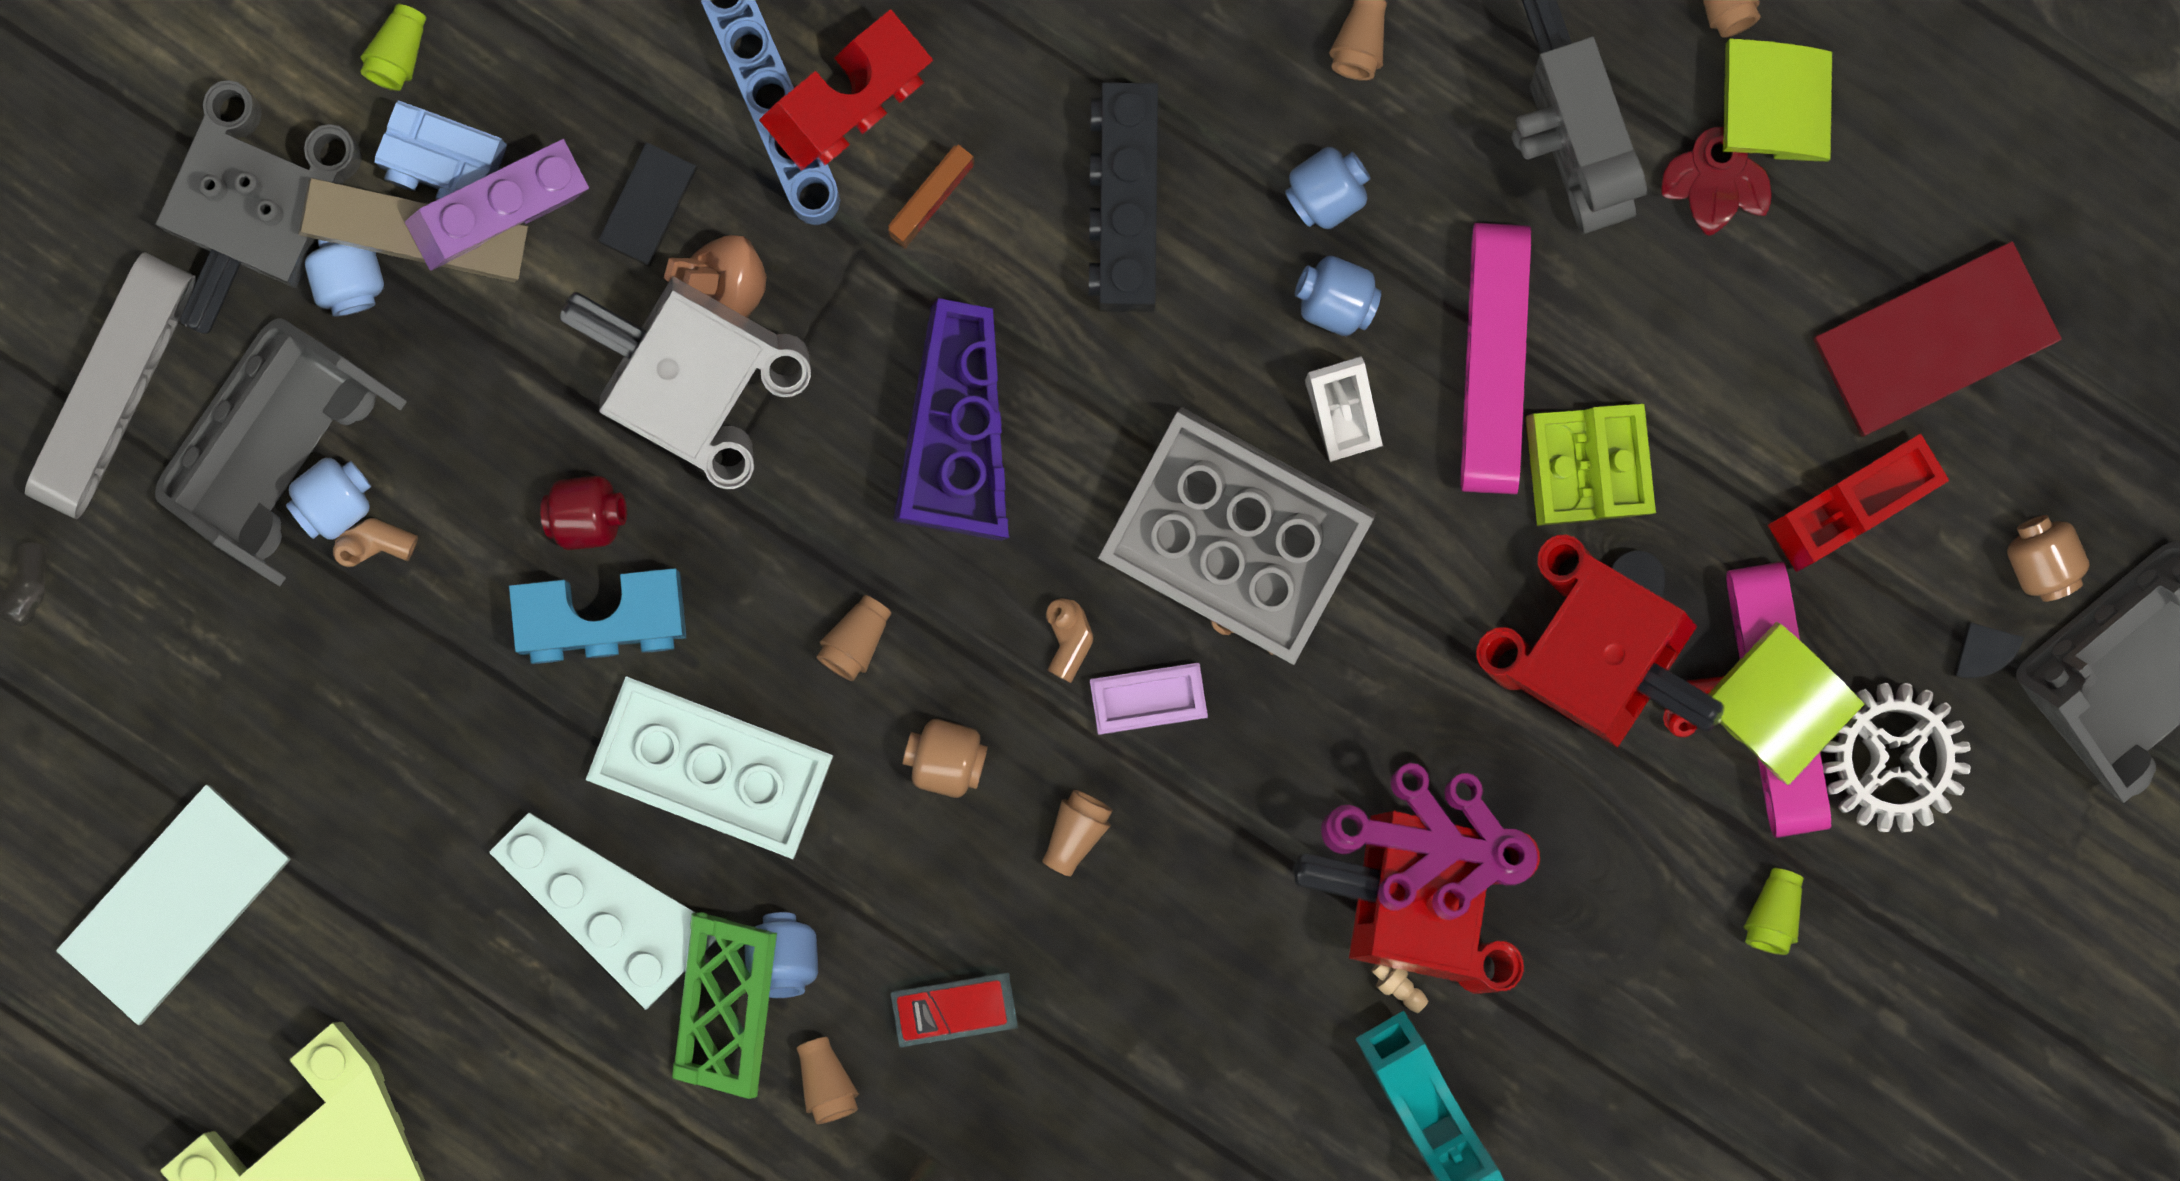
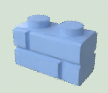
M398 100L394 106L386 133L383 135L374 162L380 169L387 171L384 180L411 191L416 190L418 183L438 190L436 199L439 200L498 171L507 145L502 138Z

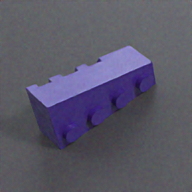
M939 298L931 305L893 521L1000 541L1009 538L1008 518H1006L1004 491L1006 489L1004 467L1002 465L1001 416L998 406V376L992 308Z

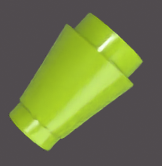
M397 4L393 13L390 14L361 55V59L364 62L361 74L369 81L395 91L401 90L405 81H411L423 33V25L426 21L425 15L412 7Z
M1771 869L1769 879H1767L1744 925V929L1748 931L1745 940L1748 945L1773 954H1789L1791 944L1798 942L1801 887L1804 880L1801 875L1784 869Z

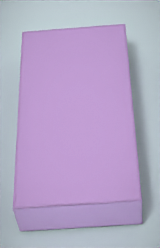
M1199 663L1090 679L1098 735L1208 718Z

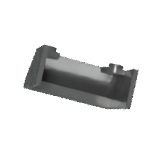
M275 319L269 322L256 336L163 471L156 486L155 498L157 502L212 544L276 585L281 586L286 577L264 561L265 558L275 552L282 537L280 531L281 520L278 515L271 511L333 420L341 425H349L355 421L363 420L372 411L377 395L400 411L407 401L285 319Z

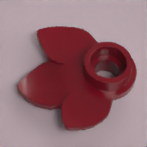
M1713 127L1704 131L1695 141L1692 151L1675 157L1668 164L1662 178V197L1678 200L1688 198L1693 219L1707 236H1711L1721 230L1737 212L1738 207L1750 214L1765 216L1771 204V187L1768 175L1763 167L1748 158V153L1730 152V159L1725 163H1718L1712 158V146L1717 144L1723 145L1724 127Z

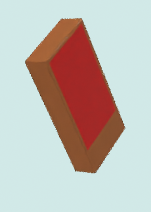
M959 144L957 147L954 145L888 225L890 237L906 249L975 165L974 156Z

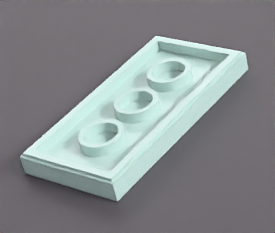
M626 676L586 780L794 859L832 762L833 755Z
M205 785L56 951L137 1025H142L291 858L210 785Z

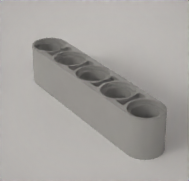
M146 252L138 257L31 471L25 487L26 496L74 519H78L84 513L182 316L195 287V275Z

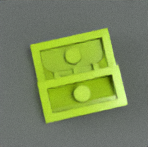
M1729 39L1725 44L1723 152L1774 154V159L1829 161L1831 148L1832 52L1787 43Z
M1644 404L1593 407L1587 410L1537 413L1526 416L1537 526L1615 519L1656 513Z
M1777 621L1709 693L1710 696L1722 702L1725 707L1720 721L1721 725L1736 740L1744 743L1780 781L1787 785L1803 771L1864 705L1833 671Z

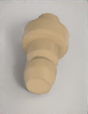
M1377 964L1373 967L1372 972L1379 978L1376 987L1383 994H1393L1398 1000H1403V1004L1409 1010L1419 1013L1427 1005L1428 1000L1425 994L1419 988H1414L1413 983L1407 978V971Z

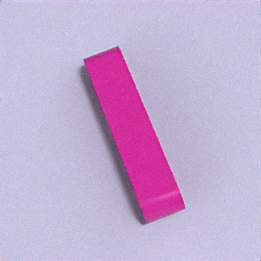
M1474 223L1471 249L1461 458L1462 492L1518 493L1521 466L1531 253V227L1527 225Z
M1784 562L1727 571L1728 597L1740 660L1776 621L1781 623L1800 640L1789 577ZM1820 752L1789 785L1780 781L1758 759L1768 820L1774 838L1831 828L1830 805Z

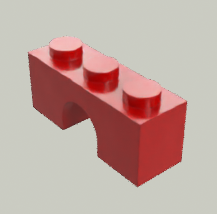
M891 9L834 57L850 79L851 94H842L833 90L815 71L780 99L759 119L801 171L817 158L826 166L850 145L844 138V135L854 127L863 135L888 114L881 106L893 95L900 104L925 83L918 74L933 59Z

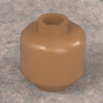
M2042 515L2032 518L2017 527L2019 536L2008 546L2007 555L2021 588L2026 594L2040 596L2042 601L2048 602L2065 597L2083 586L2081 578L2089 570L2090 564L2076 530L2071 523L2067 521L2051 522L2048 515Z
M932 719L925 725L922 735L911 732L903 764L913 767L911 778L915 787L959 798L967 792L968 787L977 789L988 746L980 744V735L974 728L940 719Z

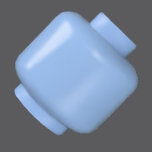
M318 240L319 249L311 252L305 260V269L316 305L320 308L331 309L333 316L350 315L375 306L374 297L378 296L384 287L376 252Z
M323 458L290 484L289 495L292 500L286 506L310 537L314 539L320 534L326 539L333 540L369 512V501L364 492L371 485L352 461H349L342 467L332 458Z

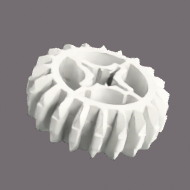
M1888 683L1877 686V702L1874 701L1872 695L1866 689L1858 691L1856 696L1864 703L1861 710L1836 734L1839 736L1838 742L1830 741L1821 750L1825 753H1835V762L1822 764L1824 774L1837 771L1840 779L1826 787L1827 793L1832 795L1840 793L1845 789L1849 795L1841 801L1839 809L1846 813L1854 809L1857 804H1860L1862 807L1857 815V823L1862 826L1867 825L1872 820L1874 814L1878 813L1877 827L1880 832L1890 831L1894 816H1896L1901 832L1912 831V813L1916 815L1918 821L1923 826L1933 824V814L1929 805H1932L1941 813H1948L1952 807L1942 793L1946 791L1949 794L1958 796L1962 795L1964 787L1960 783L1951 780L1952 774L1970 773V765L1955 762V754L1970 751V743L1958 742L1953 744L1951 738L1952 734L1958 733L1964 728L1962 721L1951 722L1945 726L1941 720L1949 714L1951 706L1948 703H1942L1935 707L1932 712L1928 710L1933 700V692L1929 690H1923L1918 695L1915 703L1912 702V685L1908 683L1900 685L1897 690L1896 699L1893 698L1892 689ZM1882 712H1898L1906 714L1919 722L1901 736L1895 737L1887 733L1883 728L1878 729L1870 719ZM1857 734L1863 738L1862 742L1870 751L1871 756L1870 766L1862 774L1863 778L1860 781L1855 774L1852 763V750ZM1931 735L1937 752V766L1932 781L1927 778L1928 773L1923 769L1919 760L1920 750L1928 741L1927 737ZM1884 744H1889L1890 749L1908 744L1904 748L1905 752L1900 757L1906 771L1901 772L1900 767H1894L1888 771L1881 772L1886 767L1885 763L1889 759ZM1894 778L1901 781L1906 787H1912L1919 796L1904 804H1892L1875 798L1871 793L1878 786H1883L1888 780Z

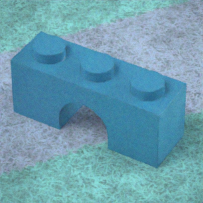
M677 569L620 574L622 598L618 609L610 617L594 622L583 620L576 613L572 604L571 586L565 580L511 585L509 590L515 652L520 655L530 654L531 664L563 661V651L585 649L586 658L619 655L618 645L640 643L641 652L674 649V639L686 638L680 572Z

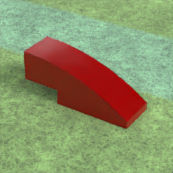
M1919 434L1772 522L1768 527L1794 570L1798 572L1950 480L1922 434Z

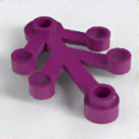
M1406 764L1395 771L1391 778V788L1398 798L1408 802L1428 830L1368 820L1366 814L1361 809L1351 805L1336 808L1324 818L1321 825V835L1324 843L1328 848L1337 853H1351L1365 843L1427 854L1404 873L1393 874L1381 882L1378 888V897L1382 905L1390 910H1400L1411 904L1415 899L1416 891L1457 860L1478 863L1480 865L1458 884L1449 883L1434 893L1432 907L1439 917L1446 920H1452L1463 915L1468 910L1470 901L1494 882L1504 885L1519 884L1533 874L1537 865V851L1532 840L1519 830L1502 828L1481 799L1483 790L1480 781L1474 775L1468 773L1459 774L1451 779L1445 786L1444 795L1451 807L1464 812L1482 840L1463 837L1428 791V775L1417 764ZM1404 773H1410L1416 778L1418 784L1416 791H1409L1403 786L1402 775ZM1457 783H1464L1470 788L1471 798L1469 801H1464L1457 796ZM1343 818H1350L1356 823V836H1348L1342 831L1341 822ZM1505 847H1512L1517 851L1519 856L1517 865H1510L1505 861L1503 856ZM1391 883H1398L1404 888L1405 897L1402 902L1396 901L1390 896L1389 886ZM1445 892H1451L1457 896L1459 906L1456 911H1451L1444 905L1443 896Z

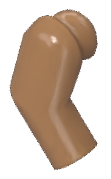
M369 518L350 527L336 538L333 555L335 560L345 567L356 566L381 551L408 561L416 547L418 536L378 519Z
M1059 598L1052 601L1046 611L1048 623L1052 625L1060 644L1047 671L1071 683L1093 643V633L1083 608L1074 600Z

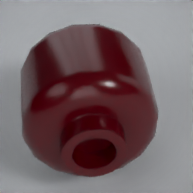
M600 475L556 481L549 494L544 495L541 501L543 530L547 537L554 538L556 543L564 550L607 546L614 541L619 526L625 525L627 520V506L621 492L615 493L611 483Z

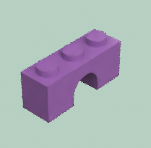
M564 139L418 209L405 221V224L429 270L432 271L480 247L488 240L523 222L527 224L574 201L588 190L589 187Z

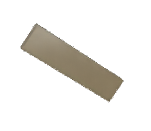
M311 178L307 185L298 235L426 263L405 221L418 209L428 204ZM517 225L441 267L515 283L519 279L528 226Z

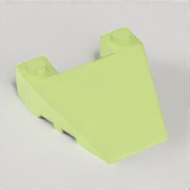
M343 1022L332 1023L290 1059L292 1064L326 1103L253 1166L247 1169L217 1132L212 1131L202 1134L160 1170L168 1181H425L403 1131L405 1129L399 1114L395 1111L385 1086V1079L379 1064Z

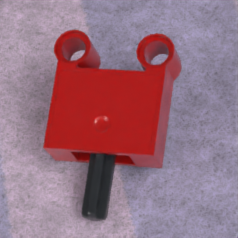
M1567 534L1556 535L1548 539L1541 546L1538 553L1540 572L1561 595L1567 598L1535 647L1532 649L1515 630L1506 627L1488 631L1480 639L1477 646V660L1480 666L1501 687L1509 690L1521 689L1617 748L1649 699L1707 732H1710L1720 723L1725 710L1722 702L1668 671L1697 628L1686 612L1596 560L1578 539ZM1571 557H1579L1577 568L1572 573L1564 576L1558 575L1560 565L1565 560ZM1510 649H1518L1515 662L1509 667L1498 669V661L1501 655Z
M1396 811L1372 815L1370 818L1373 821L1428 830L1418 816ZM1454 825L1463 837L1482 840L1475 829ZM1526 834L1534 843L1537 851V865L1533 872L1534 874L1540 862V851L1533 838ZM1366 844L1363 866L1306 853L1299 855L1292 874L1297 886L1358 899L1349 959L1456 981L1466 991L1473 994L1507 991L1515 987L1521 980L1524 972V962L1519 950L1514 945L1506 941L1479 943L1487 889L1470 901V906L1463 915L1452 920L1439 917L1432 907L1433 895L1439 888L1449 883L1458 884L1480 864L1457 860L1416 891L1415 899L1411 904L1400 910H1390L1382 905L1378 897V888L1381 882L1393 874L1404 873L1427 854ZM1505 847L1510 854V865H1517L1519 860L1517 851L1512 847ZM1494 882L1492 885H1499L1501 883ZM1391 883L1389 886L1390 896L1394 900L1402 902L1405 897L1404 888L1398 883ZM1445 892L1443 896L1444 905L1449 910L1456 911L1459 906L1457 896L1451 892ZM1487 955L1494 963V975L1491 980L1484 971V961Z

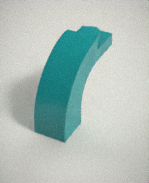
M1404 1011L1355 1038L1383 1091L1436 1181H1504L1496 1164L1457 1104L1424 1041Z

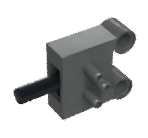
M1522 0L1540 51V56L1530 84V90L1537 110L1516 118L1517 129L1511 133L1515 148L1519 151L1521 150L1522 156L1527 160L1553 152L1575 221L1582 234L1636 217L1634 199L1647 195L1646 182L1594 37L1572 43L1557 0Z
M230 80L216 83L205 94L203 101L205 116L156 222V225L165 232L210 251L180 318L184 326L202 334L211 332L240 265L295 289L297 288L305 270L306 257L313 252L318 239L298 235L308 181L313 178L343 185L345 180L355 175L362 159L360 147L352 136L340 126L331 124L317 127L306 138L304 152L311 166L309 170L236 139L246 137L254 132L260 124L262 113L260 104L255 96L240 83ZM232 97L243 98L245 109L242 116L232 122L222 121L220 117L222 104ZM335 140L345 142L346 154L343 160L333 166L322 165L320 154L325 144Z

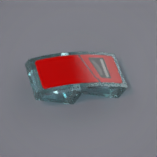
M1009 973L890 992L899 1047L1018 1028Z

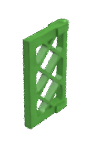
M703 912L692 913L672 1078L747 1099L755 1098L758 1091L777 933L732 922ZM707 935H711L716 938L722 951L706 964L704 960ZM744 944L754 947L751 975L737 952ZM728 959L742 984L725 997L711 972ZM703 982L716 1006L699 1018L698 1009ZM747 992L748 1003L745 1028L743 1029L730 1005ZM721 1013L735 1039L718 1051L704 1026ZM695 1036L709 1058L702 1066L692 1063ZM738 1047L742 1050L739 1076L731 1074L724 1061Z

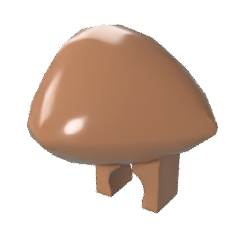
M728 235L707 243L699 248L691 258H669L664 275L666 281L669 282L672 276L746 318L759 305L765 293L767 278L763 264L751 242L744 236Z

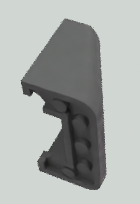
M2173 541L2154 551L2030 654L2020 664L2016 673V679L2030 699L2107 791L2123 803L2132 796L2141 793L2150 785L2156 771V762L2148 753V750L2180 725V541Z

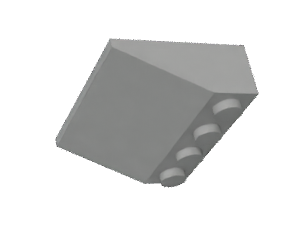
M1181 408L1172 420L1098 559L1294 665L1374 520L1376 512L1194 413Z

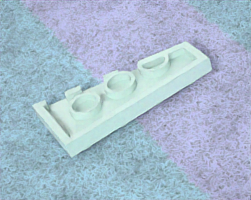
M528 813L489 852L645 1010L686 971L691 932V914L695 912L685 907V905L660 892L531 813ZM707 935L706 950L716 941L714 936Z

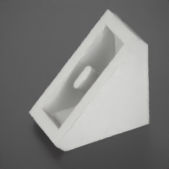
M1362 357L1318 369L1307 374L1305 384L1330 462L1383 446L1365 363Z

